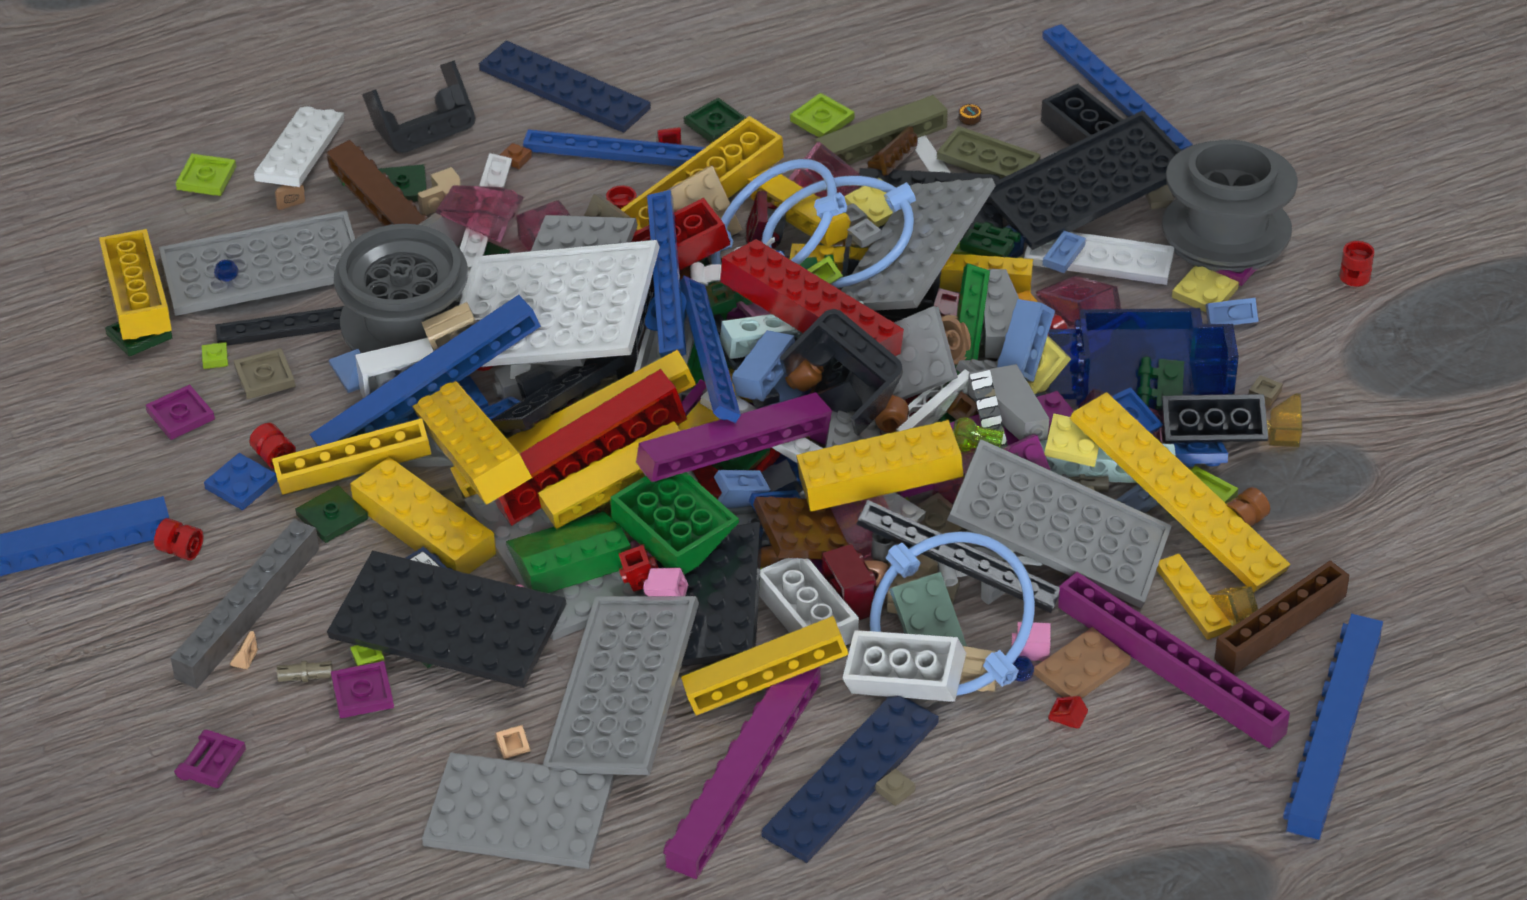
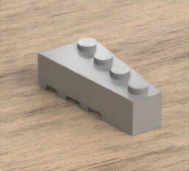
M987 269L990 270L983 318L985 358H999L1005 342V335L1010 326L1012 313L1019 297L1006 269Z

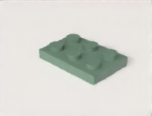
M941 572L889 589L905 634L958 637L962 646L967 647Z

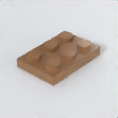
M1091 627L1035 666L1034 675L1061 697L1080 696L1083 698L1130 665L1131 657Z

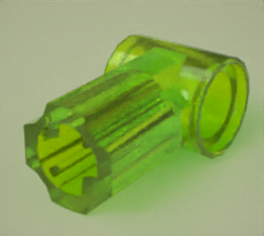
M964 417L957 419L953 427V433L960 452L976 448L980 439L1001 448L1004 431L977 426L972 419Z

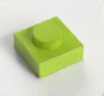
M226 343L202 345L204 369L228 366Z
M359 645L350 647L356 666L381 661L385 662L381 651Z

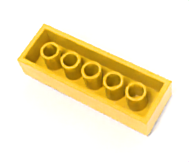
M147 229L100 237L103 262L122 339H137L142 336L158 335L172 331L168 306Z
M949 420L796 455L799 476L810 511L964 477L961 452Z
M390 457L350 483L352 499L367 512L370 518L413 550L417 551L425 547L430 553H435L447 568L470 574L496 555L494 532Z

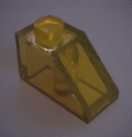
M1295 393L1271 409L1270 419L1267 420L1269 446L1300 447L1302 434L1301 394Z
M1252 586L1227 587L1210 593L1212 599L1232 625L1238 624L1258 610Z

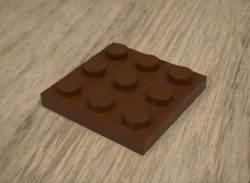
M756 497L753 506L777 558L822 559V553L848 545L830 507L810 511L807 499Z

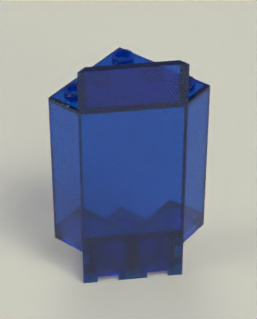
M1200 308L1082 309L1079 311V320L1074 321V329H1049L1048 336L1071 358L1065 368L1050 384L1049 393L1058 391L1064 399H1075L1076 406L1082 407L1106 392L1113 396L1130 387L1137 394V388L1140 387L1138 367L1141 366L1142 357H1150L1153 368H1158L1159 359L1184 361L1183 395H1235L1239 355L1233 324H1203ZM1150 378V388L1157 389V379ZM1149 399L1148 408L1154 415H1160V410L1156 409V400Z

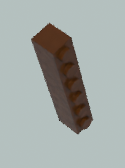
M350 139L326 152L329 169L383 226L394 224L419 225L427 219L425 214H421L417 210L413 201H408L401 189L391 183L388 175L381 173L376 163L372 159L369 160L362 148L356 146Z
M1329 560L1217 637L1214 660L1235 675L1344 599L1347 595L1350 575Z

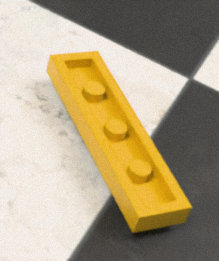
M1180 554L1159 561L1156 569L1207 640L1220 636L1231 628L1232 624Z

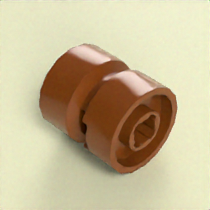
M1254 487L1247 488L1236 498L1226 503L1250 527H1253L1255 523L1268 516L1271 509L1267 497Z

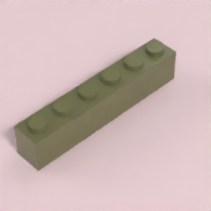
M934 95L925 97L815 139V158L832 172L876 155L907 127L912 126L918 138L947 128L948 109Z

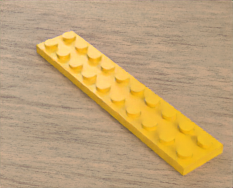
M1107 392L1072 412L1070 420L1253 593L1288 570L1291 564L1252 527L1245 523L1237 513L1228 507L1221 498Z

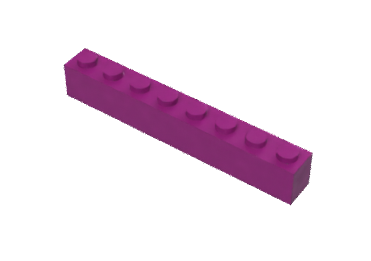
M815 392L742 413L736 423L727 419L717 420L640 442L636 464L649 480L654 482L828 431L832 410Z

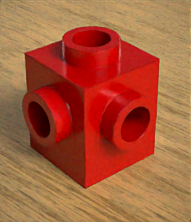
M644 545L619 553L623 567L619 569L624 584L629 583L633 592L644 589V581L648 579L650 568H659L654 556H648Z

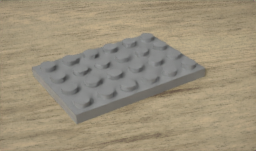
M450 752L422 838L423 846L590 869L614 783L613 774H577L574 770L562 772L549 770L548 767L539 764Z

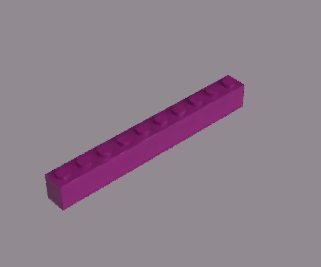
M1079 572L1073 574L1060 585L1059 609L1089 629L1091 627L1096 629L1129 656L1268 749H1271L1287 734L1289 711Z
M820 666L766 688L764 698L754 706L749 721L743 723L737 740H732L726 757L724 760L720 759L717 763L715 774L704 783L702 794L698 799L695 798L693 800L689 814L685 819L682 818L680 820L676 834L672 839L667 840L663 849V854L666 858V868L697 880L820 686Z

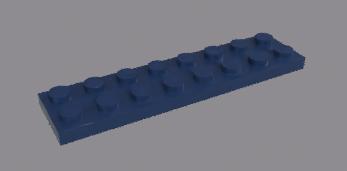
M507 40L479 63V70L623 133L651 109V102Z
M889 696L761 829V837L803 862L808 863L874 793L876 783L896 769L936 727L939 722V716L907 698Z

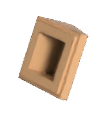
M250 631L238 646L230 666L243 669L250 667L258 651L254 632Z
M523 725L496 732L495 739L503 759L530 752Z

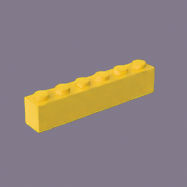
M768 169L748 178V184ZM779 174L761 185L750 196L752 200H755L759 190L766 191L767 202L774 204L778 208L787 198L803 189V187ZM812 194L795 204L785 213V221L812 237L821 221L814 207L815 200L820 199V197ZM846 213L833 216L820 243L829 247L847 238V229L850 228L851 220Z
M421 418L276 457L272 461L282 495L365 473L388 457L397 463H402L431 455V450Z
M675 422L661 426L655 432L645 437H640L634 443L615 450L611 455L599 461L592 462L588 467L568 475L565 479L554 485L545 487L542 491L538 492L541 508L554 527L558 529L609 502L611 496L645 476L636 464L639 443L681 430Z
M831 616L684 675L681 679L689 702L697 716L849 655L835 618Z

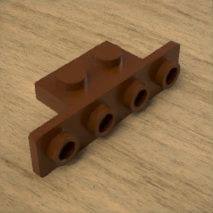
M907 127L885 148L874 155L867 162L868 169L882 170L883 175H888L906 159L918 145V137L914 133L913 127Z

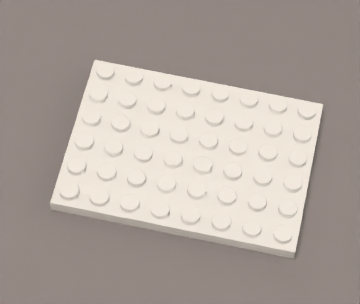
M657 240L474 257L459 305L467 302L478 322L517 295H520L533 309L541 327L481 367L631 355L660 248Z

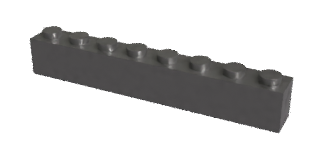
M295 519L288 525L171 656L176 680L196 689L204 682L318 552L319 544L315 527Z

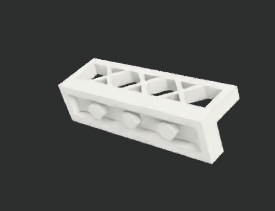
M966 369L957 375V379L952 380L944 388V384L919 395L908 405L909 415L912 412L916 413L910 418L908 416V420L897 428V432L933 424L947 413V409L961 391L968 394L969 371ZM929 397H933L931 400H929V401L926 403V400H927ZM881 430V433H882L883 435H884V434H889V433L884 432V431Z

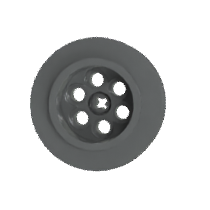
M1217 140L1195 144L1182 150L1172 158L1167 167L1166 182L1176 199L1164 211L1162 230L1169 245L1174 247V252L1178 256L1195 266L1206 267L1212 271L1230 270L1233 272H1243L1247 268L1253 267L1252 270L1270 264L1287 247L1292 235V224L1289 216L1282 208L1295 196L1298 178L1293 166L1284 157L1266 147L1250 142Z
M394 224L379 227L364 233L351 242L344 250L334 271L335 290L340 300L345 304L340 316V328L347 345L352 350L359 348L360 353H365L427 338L422 322L460 304V302L455 300L462 293L468 279V265L462 251L442 232L417 224Z

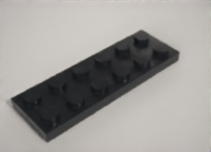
M622 356L586 359L583 366H575L494 417L491 421L503 433L515 429L527 431L535 426L534 423L536 421L549 418L552 411L566 407L569 400L583 396L586 389L600 385V380L616 375V370L625 365Z

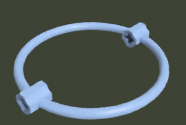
M796 159L778 164L760 174L735 197L723 214L721 220L725 224L731 245L720 251L732 248L733 240L727 227L739 207L755 190L773 177L794 169H811L823 177L827 187V196L815 200L814 207L821 221L806 245L791 259L800 265L819 244L833 216L845 213L847 210L845 197L840 192L837 193L836 183L830 170L815 160ZM720 251L711 254V264H721Z
M841 176L834 178L836 187L859 185L876 188L885 192V201L891 211L894 213L902 209L904 228L897 244L884 258L861 272L839 278L831 285L841 288L865 281L890 266L904 251L911 238L914 226V216L910 204L916 201L915 194L907 183L896 188L885 181L866 176ZM822 180L811 184L787 198L769 218L763 232L762 242L766 244L772 238L776 225L790 208L806 197L826 190L825 181Z
M972 532L939 534L917 543L910 549L903 543L894 545L888 551L886 557L891 566L878 585L870 612V631L881 632V611L890 585L899 573L903 578L914 575L921 564L916 557L931 548L949 543H973L987 547L1003 557L1016 573L1023 592L1024 612L1019 633L1008 653L1004 655L1000 650L992 652L983 664V667L988 672L972 681L959 684L956 696L979 690L995 680L1003 687L1016 679L1019 670L1013 663L1026 645L1035 613V600L1031 580L1022 562L1008 547L999 541Z

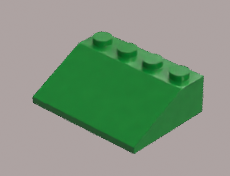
M687 472L651 482L647 476H644L610 497L612 519L640 545H644L645 549L665 568H681L684 575L698 567L739 523L737 516Z
M604 511L571 521L558 529L551 527L506 541V546L527 588L544 593H550L618 572L619 569L623 568L619 553L631 549V545L622 528Z

